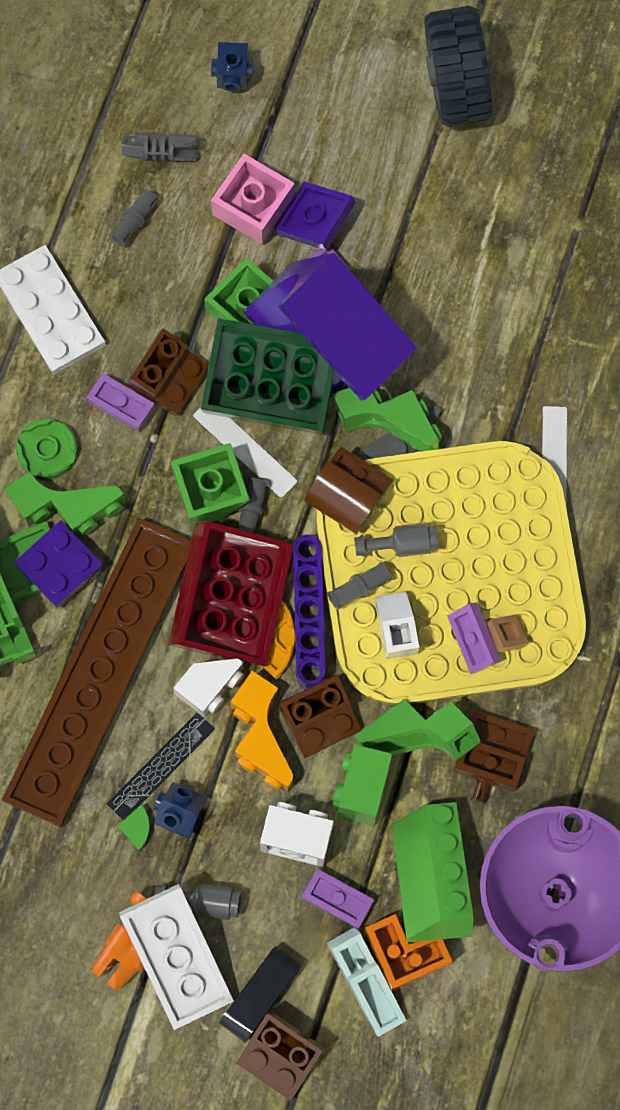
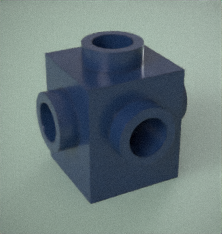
M218 42L217 59H212L211 77H217V88H223L227 91L247 89V78H253V60H248V43Z
M172 782L167 792L161 791L156 799L153 809L158 812L154 824L189 839L200 821L208 797L194 792L186 786Z

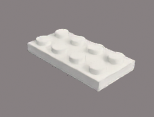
M46 245L0 269V289L53 375L106 346L104 339Z
M179 884L119 912L120 918L174 1030L234 1002Z

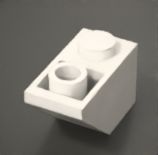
M406 592L374 597L385 658L392 659L417 654L420 647L414 616Z
M239 659L194 663L174 686V693L203 717L209 711L213 714L223 703L224 698L222 695L229 687L234 689L244 677L242 673L244 669L243 662Z

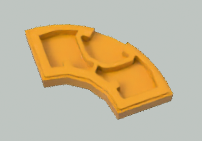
M283 599L281 600L268 663L266 667L261 666L275 681L287 669L295 646L293 619Z

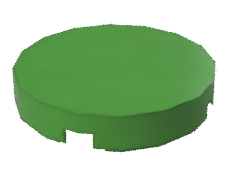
M40 419L25 426L21 431L22 434L17 439L15 446L17 459L23 470L27 473L30 471L34 478L43 480L56 479L67 473L74 465L78 453L77 442L74 434L65 424L56 422L54 419Z

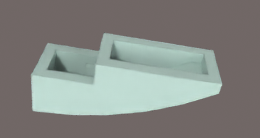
M355 927L326 943L378 1037L407 1021L378 964L374 961L360 932Z

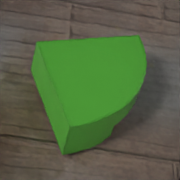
M140 805L117 826L139 851L146 844L150 830L148 815L144 807Z

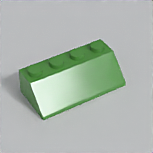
M457 803L423 805L392 824L406 941L408 943L473 936L474 916Z

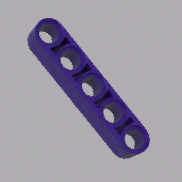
M308 534L297 538L293 547L297 683L304 690L323 681L325 678L322 547L320 541L315 536ZM308 546L312 547L316 553L314 556L306 558L301 556L299 551L301 548ZM309 576L314 578L317 583L312 588H305L300 584V580ZM305 607H313L318 614L314 618L307 619L300 612ZM307 637H313L319 644L315 649L308 650L301 645L302 640ZM307 668H314L319 672V677L316 680L308 681L304 679L302 672Z

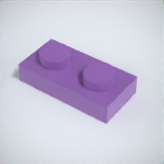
M103 373L86 397L88 403L138 432L155 408V403Z
M477 602L470 603L447 615L470 674L478 673L501 661Z
M319 869L315 871L302 895V899L358 930L374 902V899Z

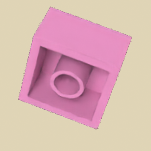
M243 154L211 199L212 215L263 245L294 198L295 183L248 155Z

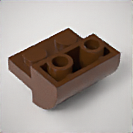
M162 328L130 376L128 383L139 395L146 399H151L170 414L176 416L204 375L209 364L186 349L188 345Z
M341 446L332 459L324 465L304 501L357 535L371 516L378 502L391 486L393 479Z
M336 674L278 702L285 723L289 727L304 758L361 731L350 707L351 703Z
M270 1010L255 1031L236 1064L291 1101L325 1048Z

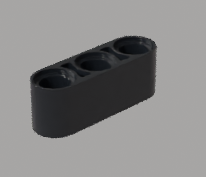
M275 946L231 1004L219 1024L246 1043L302 965Z

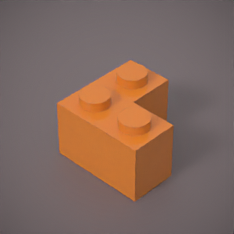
M396 914L365 927L366 937L391 991L446 968L453 963L443 939L418 941L409 945Z

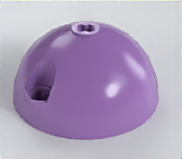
M569 806L544 807L530 811L506 826L493 841L485 856L480 880L481 902L486 919L494 934L503 945L517 957L534 965L542 972L584 969L606 960L620 949V831L608 821L592 812ZM568 817L575 818L580 824L579 832L571 833L567 831L564 827V819ZM553 888H556L557 894L562 896V899L559 898L556 903H553L552 897L547 895V892H550ZM542 947H551L556 952L557 959L554 964H546L541 960L540 950Z

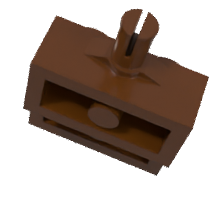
M473 710L470 721L473 723L481 742L457 760L453 772L470 777L477 782L471 800L477 802L479 793L482 791L478 803L484 804L489 787H500L512 792L516 790L534 730Z

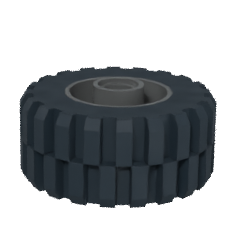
M463 6L430 12L424 18L428 52L426 61L440 123L450 127L487 120L492 116V92L485 42L477 9L472 6Z

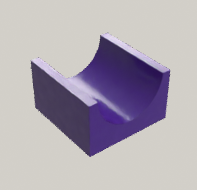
M335 253L292 262L243 311L254 325L301 333L335 371L331 397L333 396L332 394H335L347 384L360 400H366L417 348Z

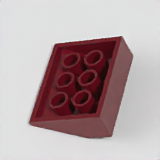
M209 521L195 523L168 645L226 659H239L242 662L266 667L294 544Z

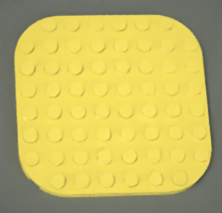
M508 441L486 442L434 451L367 459L363 461L392 478L393 481L358 534L356 535L317 510L316 524L318 540L322 547V566L326 592L338 588L350 581L352 575H361L380 562L386 565L392 577V580L386 581L369 591L367 597H358L339 610L334 608L327 595L337 660L343 674L355 689L366 697L383 704L397 705L403 699L409 704L541 685L561 675L573 663L583 645L586 632V618L563 488L557 473L546 459L544 460L532 452L529 447ZM427 522V525L436 526L438 550H431V554L397 557L394 550L386 549L366 552V557H363V555L356 556L354 537H360V535H364V539L388 537L392 535L395 526ZM406 592L414 616L420 648L415 655L386 659L374 597ZM475 602L479 605L485 623H488L491 619L516 615L528 643L521 649L498 653L501 659L500 662L478 673L470 674L447 615Z

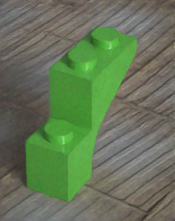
M350 388L332 394L335 410L347 433L360 428L377 427L386 430L419 452L439 449V441L442 440L440 431L435 423L430 425L427 416H429L427 406L423 399L417 400L413 390L383 403L377 390L366 400H360Z
M30 471L4 488L8 499L28 526L34 522L39 524L45 521L51 515L50 511L55 509L76 537L80 534L87 535L98 526L97 522L106 516L108 518L115 516L123 509V504L126 503L124 493L117 486L54 491L40 484Z
M405 699L391 707L385 714L364 727L362 731L354 736L359 746L392 754V756L430 747L448 753L455 761L481 742L473 723L452 702H449L425 720Z

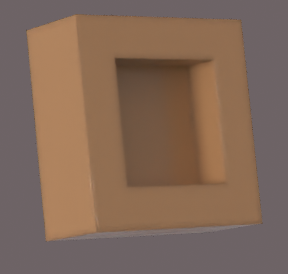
M516 615L491 619L486 623L498 653L521 649L528 643Z

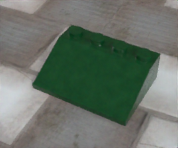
M218 318L201 411L206 414L324 435L335 371L301 333Z

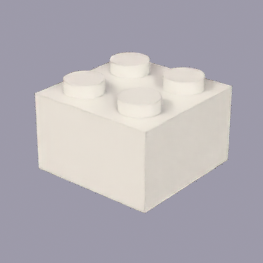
M278 802L277 807L270 805L260 841L261 852L323 867L333 829V821L328 820V814L309 810V814L296 812V806L283 802Z

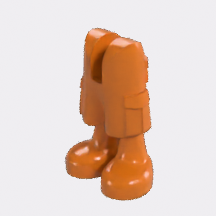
M135 891L130 901L133 906L147 898L138 891ZM117 924L110 936L107 937L106 946L91 968V972L101 978L113 966L112 964L115 960H118L121 965L115 970L107 983L115 991L120 990L137 971L140 972L144 969L123 924Z

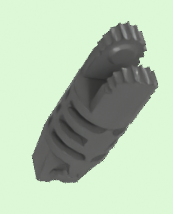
M137 133V136H123L122 155L135 156L137 159L166 161L169 159L170 161L192 162L198 160V152L196 150L175 148L197 145V135Z

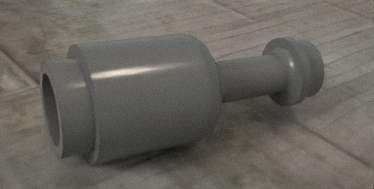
M427 522L395 526L392 535L388 537L364 539V535L354 537L356 556L363 555V557H366V552L386 549L394 550L397 557L431 554V550H438L436 526L427 525Z
M199 884L194 892L183 891L188 904L194 908V913L197 916L230 920L231 917H239L242 894L241 891H234V887ZM157 885L155 895L167 890L168 885Z

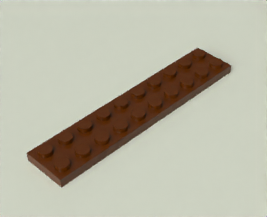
M138 518L2 798L4 803L59 828L62 827L186 567L191 540Z

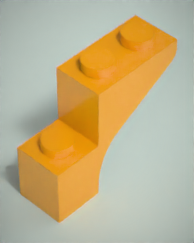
M252 671L230 701L231 708L234 709L232 714L245 724H249L250 721L254 723L235 750V756L239 759L237 764L250 773H253L254 770L265 776L263 781L274 790L279 791L283 788L288 792L293 785V773L268 725V714L273 702L279 695V691L276 686Z

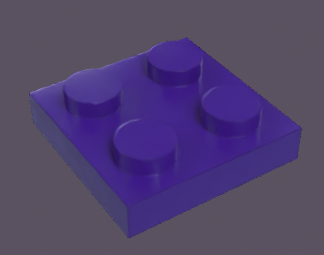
M304 181L274 229L279 236L327 251L356 202L351 195Z
M61 520L14 561L20 571L57 609L103 568V564Z

